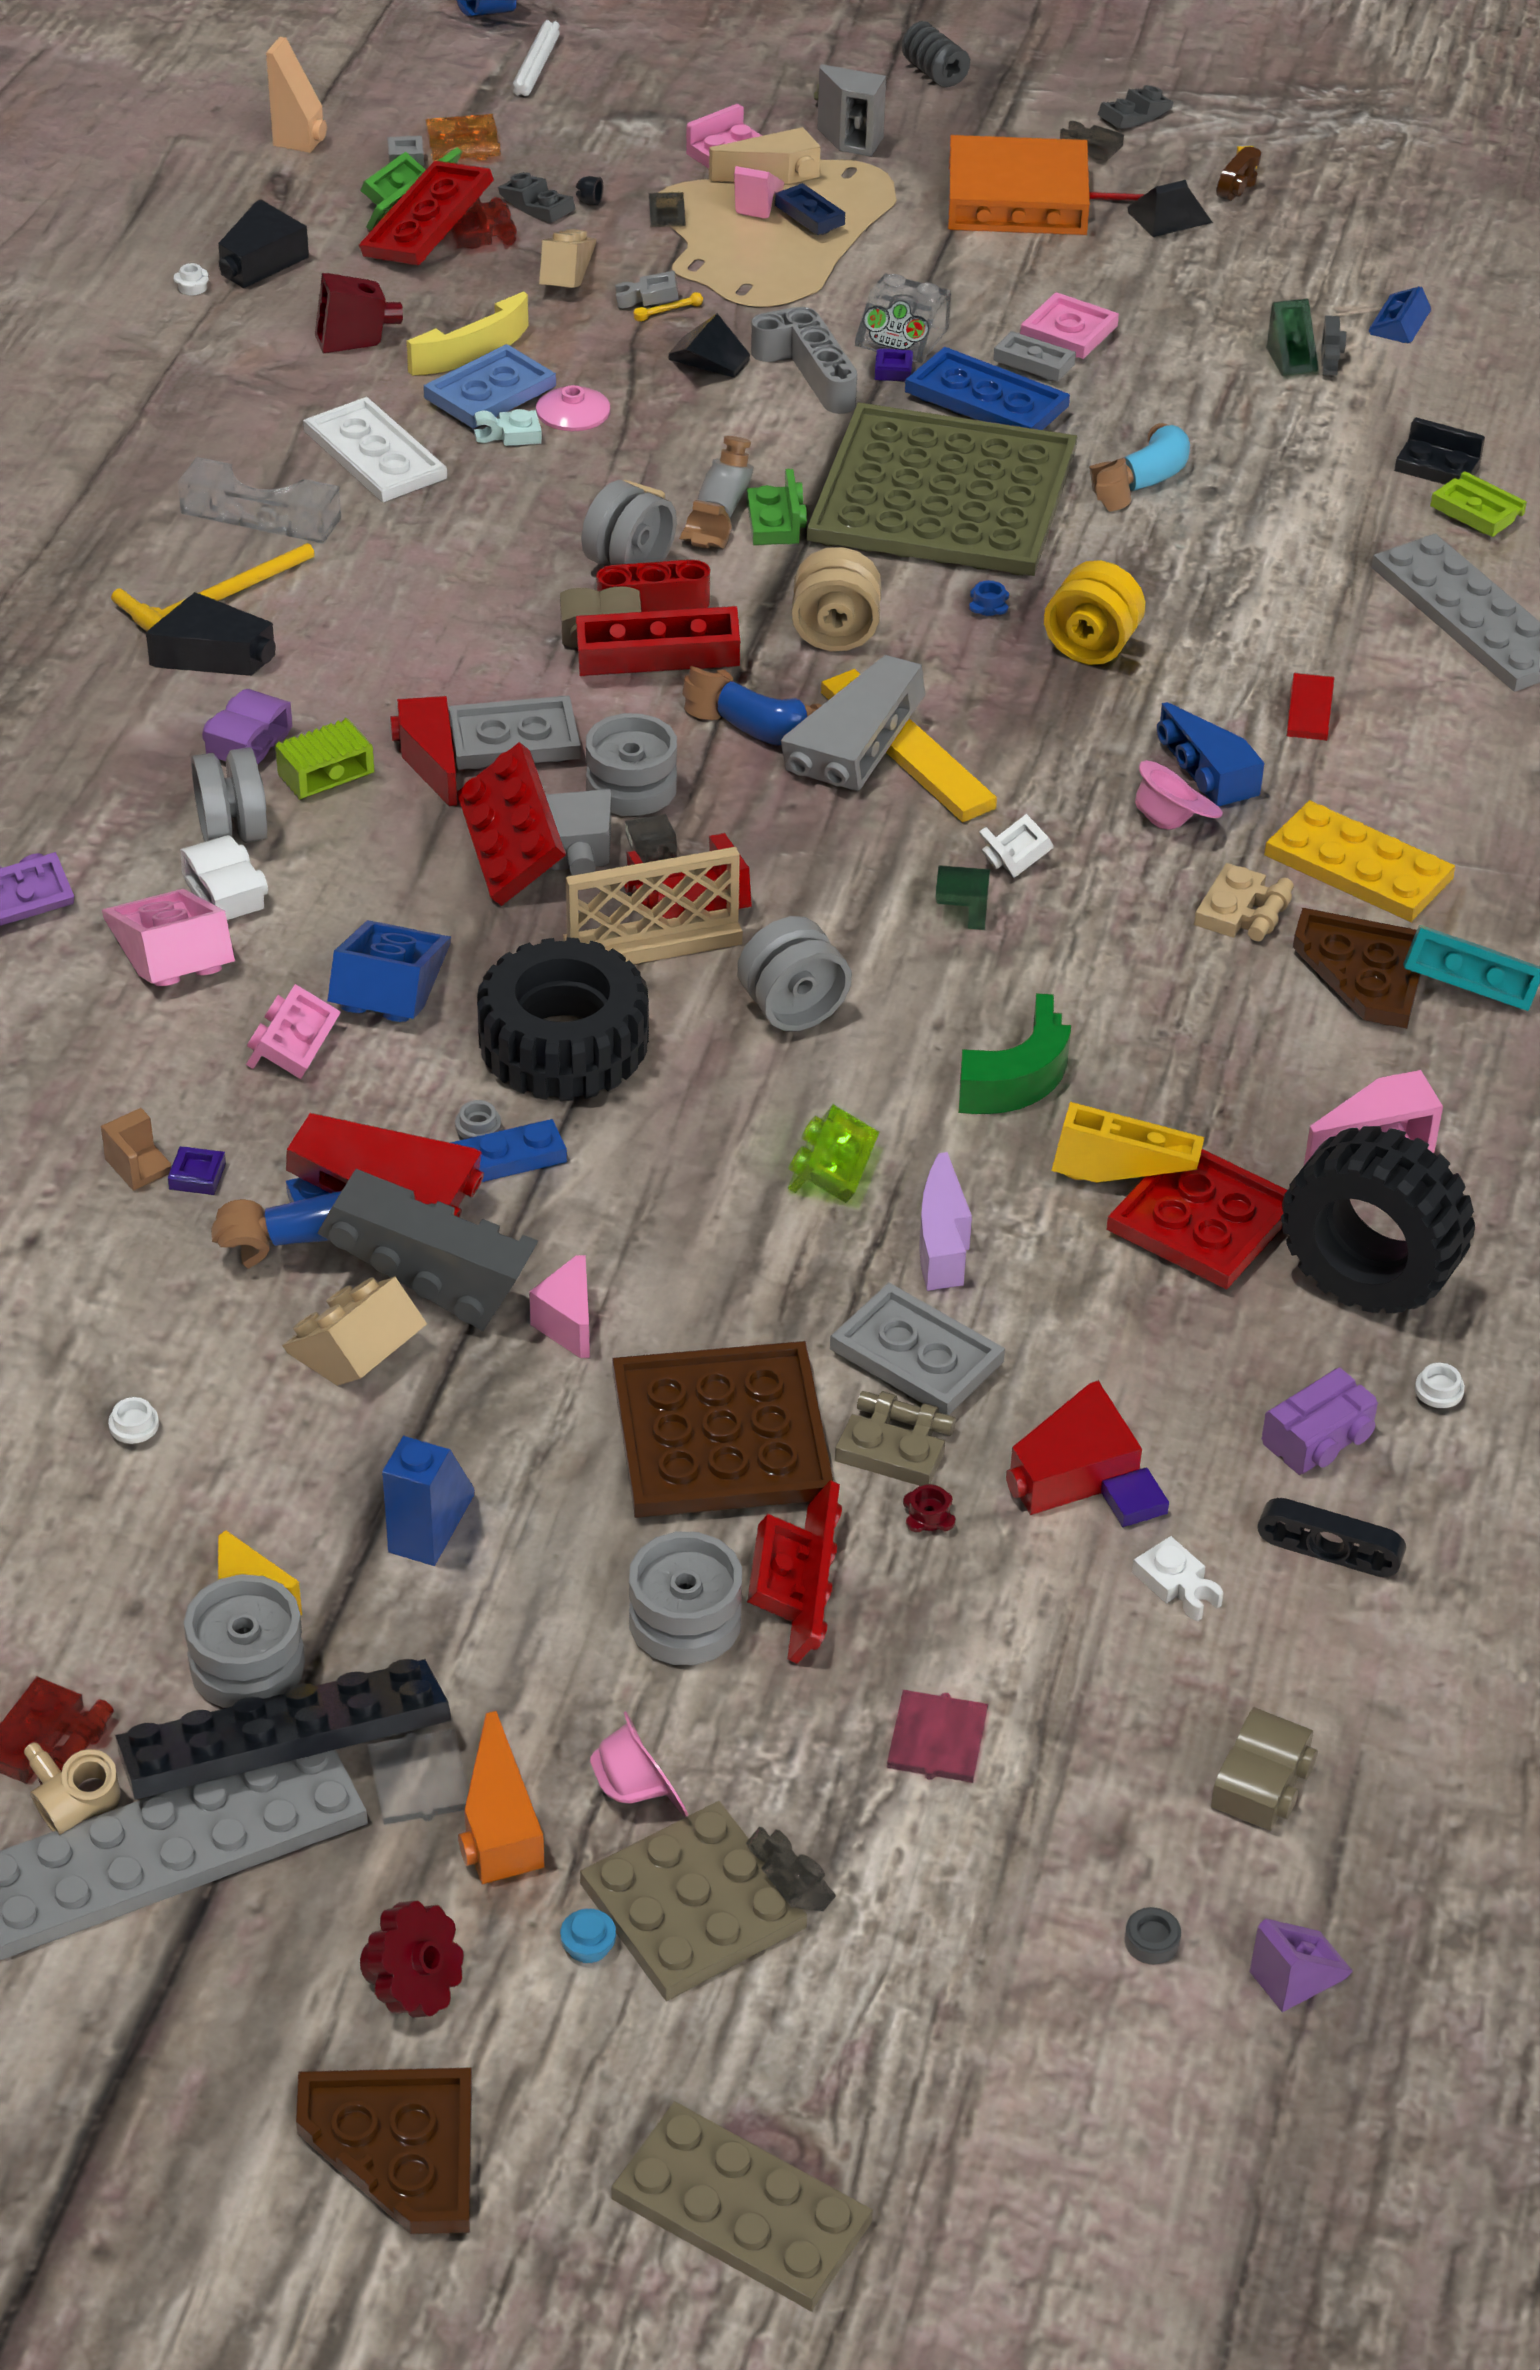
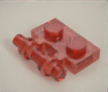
M499 197L492 198L490 202L481 203L480 198H478L451 229L457 248L475 249L481 245H490L494 236L502 240L505 245L510 246L514 244L517 229L514 221L510 219L511 213L508 205Z
M36 1676L0 1723V1773L27 1784L35 1772L29 1765L30 1761L25 1756L24 1749L33 1742L38 1743L45 1752H48L62 1772L64 1764L73 1754L86 1750L90 1744H97L107 1731L106 1723L114 1713L113 1707L105 1700L98 1699L89 1711H82L84 1708L82 1694ZM64 1734L70 1736L63 1746L58 1745L55 1747Z

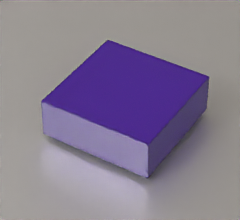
M877 349L874 380L905 382V379L912 374L913 351Z
M180 1146L168 1176L169 1190L215 1195L226 1165L225 1152Z
M1147 1467L1102 1481L1101 1493L1122 1527L1168 1514L1169 1501Z

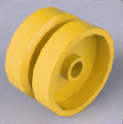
M1102 560L1085 561L1071 570L1061 587L1058 588L1044 611V626L1048 638L1060 652L1070 659L1087 665L1105 664L1118 656L1144 618L1146 601L1142 589L1130 573L1118 565Z

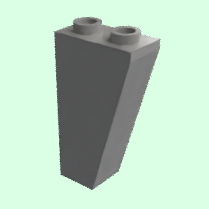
M884 655L782 738L781 744L786 771L828 782L835 786L859 791L925 696L922 665Z

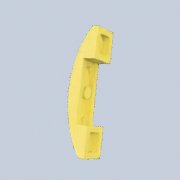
M521 292L495 303V314L450 333L443 334L438 329H433L407 340L408 373L414 376L455 370L505 344L512 345L529 326L528 294Z

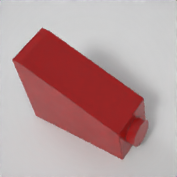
M1098 1380L1085 1386L1012 1447L1011 1466L1006 1471L1007 1485L1014 1498L1020 1497L1029 1514L1033 1515L1101 1494L1103 1480L1140 1469L1142 1447Z

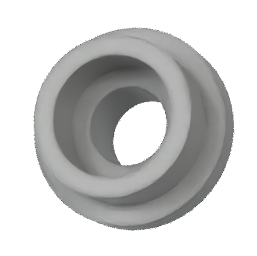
M474 1100L461 1107L455 1119V1128L457 1133L464 1139L494 1133L501 1130V1117L491 1103L483 1100Z

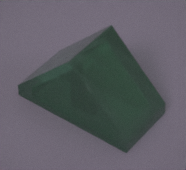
M1309 298L1273 302L1271 305L1266 349L1282 376L1319 371Z

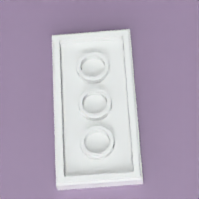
M368 397L303 420L304 432L382 503L447 479V467Z

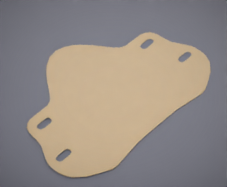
M820 160V175L818 178L784 184L783 190L804 183L845 212V225L820 235H816L775 206V195H773L768 218L738 214L735 210V182H715L710 179L681 182L668 186L658 192L654 201L658 213L663 214L661 217L664 220H669L666 223H669V226L688 243L687 249L672 264V270L675 271V274L708 286L731 302L752 307H773L791 303L817 293L822 289L835 264L868 226L895 205L896 193L894 182L887 172L868 163L854 160ZM853 167L857 169L850 178H843L841 176L847 168ZM698 259L704 261V264L697 271L688 270L693 261ZM743 284L752 285V288L746 295L740 296L736 294V291Z

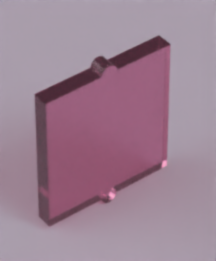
M903 1690L888 1755L887 1768L924 1774L928 1780H932L936 1776L973 1783L988 1704L951 1698L949 1693H942L941 1696Z

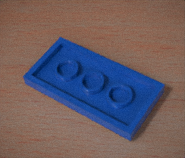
M943 347L905 379L906 393L978 421L1043 430L1069 407V393L947 347Z

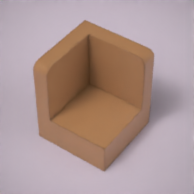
M142 1108L101 1126L105 1160L133 1191L170 1173L171 1163L154 1145L151 1118Z

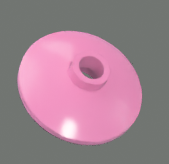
M570 385L556 388L543 394L537 401L536 413L544 424L554 429L583 431L595 428L607 420L610 415V403L602 393L594 389Z

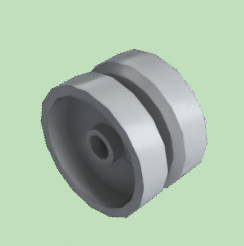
M622 480L611 482L598 493L589 507L581 535L582 550L588 559L603 566L662 562L668 555L674 541L677 526L676 510L670 501L649 492L645 493L643 489Z
M630 713L610 716L593 725L586 735V791L610 789L611 813L621 816H642L657 812L669 805L675 797L677 790V736L672 728L656 717Z
M247 747L229 751L226 758L227 778H224L221 763L214 753L192 756V781L204 842L226 835L232 837L231 818H234L237 833L245 843L266 840V799L253 749Z
M789 916L770 923L758 931L744 946L738 960L737 976L745 990L757 1002L761 1011L773 1026L783 1031H801L816 1026L831 1016L844 1002L851 987L852 971L847 961L837 948L831 945L828 937L817 923L806 917Z
M676 1531L655 1537L641 1547L630 1564L629 1629L636 1644L652 1658L672 1665L701 1664L718 1658L730 1649L741 1632L742 1566L735 1552L721 1540L700 1532Z
M240 1574L213 1582L201 1589L189 1603L183 1623L188 1647L189 1669L194 1687L207 1701L222 1708H228L244 1698L260 1697L264 1699L284 1694L301 1680L305 1664L304 1645L301 1638V1615L296 1598L283 1584L265 1576Z

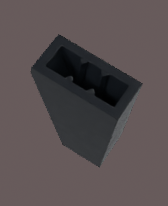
M262 199L256 201L218 243V265L221 275L240 287L246 288L309 258L307 226Z
M197 592L191 594L146 632L149 665L156 668L252 676L262 666L271 661L275 656L276 650L272 622Z

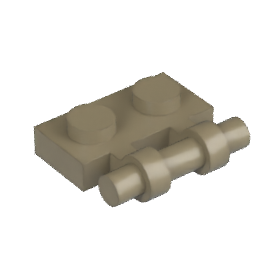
M861 1391L857 1402V1409L872 1413L873 1415L871 1419L855 1414L851 1415L835 1447V1461L919 1486L931 1484L945 1451V1440L931 1437L934 1431L951 1436L954 1431L956 1417L939 1413L938 1407L926 1403L918 1407L897 1401V1395L884 1391L880 1395ZM893 1419L915 1427L911 1431L890 1425V1422Z

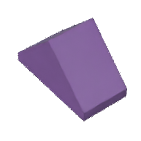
M1267 1918L1258 1925L1250 1973L1281 2012L1345 1980L1353 1972L1320 1931Z

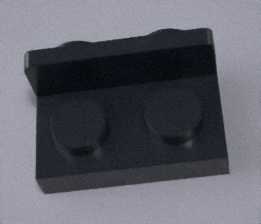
M1416 417L1411 422L1409 439L1396 458L1394 471L1444 485L1454 478L1460 479L1461 473L1464 471L1475 476L1480 468L1485 437L1477 433Z

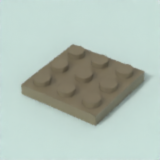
M720 1801L580 1870L581 1886L597 1908L613 1920L616 1934L665 2001L684 1993L807 1928L806 1912Z

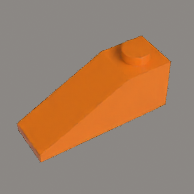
M497 1711L486 1713L465 1805L466 1832L458 1834L463 1861L466 1866L475 1865L482 1885L545 1868L543 1833Z

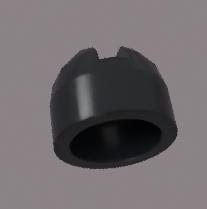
M586 176L579 179L576 184V188L579 189L576 192L577 198L585 204L599 205L603 196L602 178Z

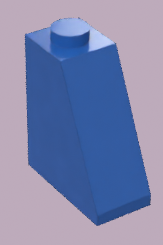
M403 1436L382 1471L388 1553L435 1566L473 1499L475 1489L451 1449Z

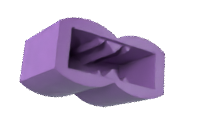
M251 689L242 690L229 700L225 710L220 711L206 722L202 733L206 754L214 753L218 759L226 761L230 750L251 747L258 765L267 755L270 747H274L278 741L282 742L293 726L291 702Z

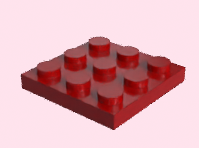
M1202 1149L1197 1170L1145 1176L1109 1214L1106 1230L1227 1290L1282 1229L1281 1215L1284 1213L1282 1202L1287 1189Z

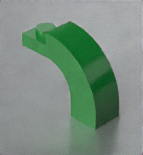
M1036 993L1033 1033L1022 1044L1000 1051L962 1049L958 1113L999 1114L1015 1111L1040 1101L1057 1087L1067 1068L1071 1025H1062V1013H1054V994Z

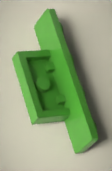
M456 147L438 161L457 164L462 151ZM406 151L365 180L360 189L377 205L366 226L370 231L426 170Z

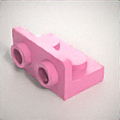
M737 103L689 122L686 126V154L709 169V147L762 135L744 124V107Z
M295 984L286 999L277 995L264 1016V1018L271 1021L269 1027L260 1023L251 1037L247 1047L254 1050L246 1065L254 1069L261 1056L301 1079L341 1011Z

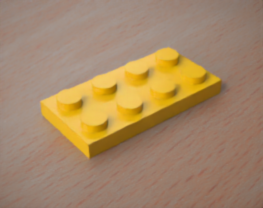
M1310 800L1266 842L1264 853L1265 856L1409 922H1412L1449 884L1455 872V865L1433 854L1426 853L1397 838L1388 836Z

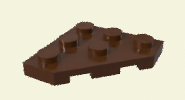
M1302 907L1293 941L1295 951L1363 1020L1386 1026L1408 1028L1421 974L1405 969L1403 964L1417 930Z
M472 2067L298 2072L296 2126L297 2134L410 2234L470 2233Z

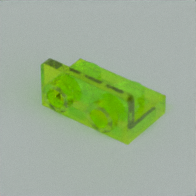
M832 1104L822 1118L815 1115L806 1126L801 1139L807 1143L805 1147L801 1146L788 1167L794 1174L787 1189L796 1193L808 1180L847 1203L856 1192L879 1131Z

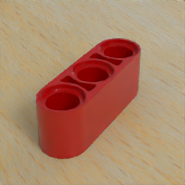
M700 560L610 565L601 568L597 572V591L599 592L611 587H630L639 590L641 612L708 608L710 605V567Z

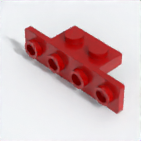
M829 1480L809 1503L805 1529L768 1513L758 1524L747 1603L792 1621L787 1660L796 1664L811 1649L817 1650L820 1647L827 1632L828 1625L823 1620L824 1608L832 1592V1582L828 1581L830 1566L837 1552V1543L833 1542L834 1529L842 1513V1505L838 1504L840 1484Z

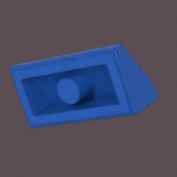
M1418 286L1391 294L1370 326V335L1402 343H1411L1431 311V306L1423 288Z

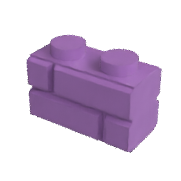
M1340 1367L1336 1368L1265 1413L1261 1438L1263 1445L1278 1458L1282 1456L1284 1463L1298 1475L1304 1474L1316 1465L1321 1468L1326 1467L1334 1461L1341 1449L1352 1442L1360 1445L1372 1435L1376 1426L1374 1421L1378 1402L1376 1397L1361 1384L1357 1386L1355 1379Z

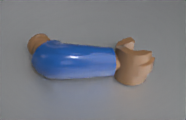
M690 666L689 675L685 676L682 694L686 698L684 709L688 714L705 720H718L722 717L746 734L776 746H781L782 738L789 731L822 706L819 703L810 706L804 705L797 698L781 700L761 695L733 682V677L726 670H717V673H709L698 667Z
M342 1191L266 1208L265 1211L262 1205L255 1201L246 1199L230 1201L218 1209L216 1221H214L211 1228L212 1242L218 1243L220 1247H236L240 1245L242 1264L250 1269L267 1256L270 1250L269 1240L275 1246L329 1241L317 1234Z

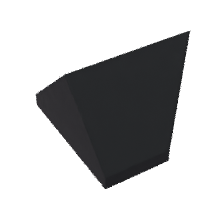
M1186 180L1154 187L1127 207L1128 213L1152 237L1213 223L1189 189Z
M717 313L684 335L668 353V360L735 378L750 360V353Z

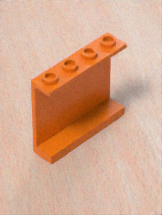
M950 135L948 230L1087 235L1090 206L1087 140Z

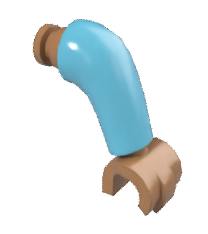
M1165 423L1156 424L1148 433L1147 440L1149 445L1112 462H1103L1089 466L1092 489L1094 493H1097V500L1101 501L1109 512L1129 505L1132 501L1130 491L1163 482L1185 467L1190 454V442L1187 434L1180 427Z

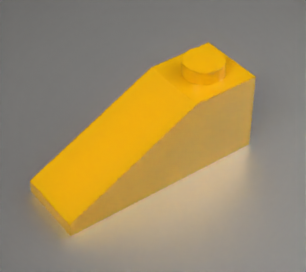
M1070 1102L1051 1171L1064 1174L1074 1180L1084 1179L1099 1183L1197 1170L1205 1137Z

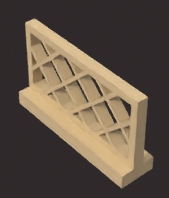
M731 847L566 877L567 934H563V941H566V938L569 937L579 938L581 943L598 942L604 945L605 950L610 951L613 948L626 958V962L630 960L633 964L742 945L743 931L738 922L740 854L737 848ZM727 864V870L715 882L705 876L713 866ZM682 872L686 875L673 889L662 883L670 874ZM640 880L644 882L631 896L620 891L628 881ZM698 882L707 889L692 902L683 895ZM594 887L601 890L589 904L578 899V890ZM654 890L665 895L652 909L641 904ZM717 895L727 900L726 909L710 912L704 909ZM613 897L623 904L608 917L599 912V910ZM675 903L686 908L677 918L666 919L662 917ZM633 910L644 916L640 921L620 924ZM590 918L602 924L596 929L579 931Z

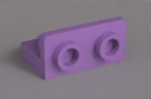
M56 852L44 856L41 853L31 854L17 864L3 868L0 866V926L74 903L75 896Z

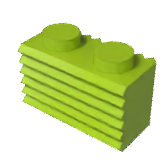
M346 717L342 722L338 720L335 725L332 723L326 726L323 725L320 730L315 728L313 732L308 731L306 735L301 733L298 738L293 736L292 738L285 739L283 743L278 741L275 745L278 775L282 777L283 782H286L291 791L298 796L299 800L375 772L373 745Z

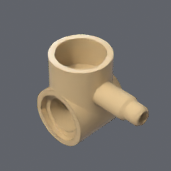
M33 1742L24 1749V1754L30 1761V1767L43 1783L32 1790L30 1796L38 1812L52 1832L57 1831L60 1835L82 1821L114 1810L118 1806L121 1792L117 1771L113 1760L106 1753L95 1749L79 1751L66 1761L61 1772L48 1752H45L38 1743ZM90 1778H98L104 1781V1784L99 1789L92 1792L78 1789L83 1781Z

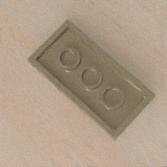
M675 2101L611 2187L612 2200L811 2312L872 2223L873 2209Z

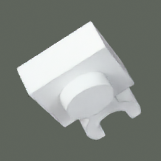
M1172 1536L1133 1560L1132 1573L1166 1604L1178 1597L1183 1601L1185 1614L1195 1621L1202 1619L1204 1605L1199 1601L1200 1599L1209 1601L1215 1608H1219L1222 1605V1588L1214 1581L1204 1579L1206 1566Z

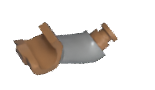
M724 436L723 443L727 444V449H722L720 459H713L712 466L703 481L698 499L693 502V511L687 518L685 528L680 536L681 540L689 541L693 546L709 549L710 546L721 549L725 548L732 528L730 518L750 484L754 466L747 464L749 454L745 453V449L751 446V441L748 439Z

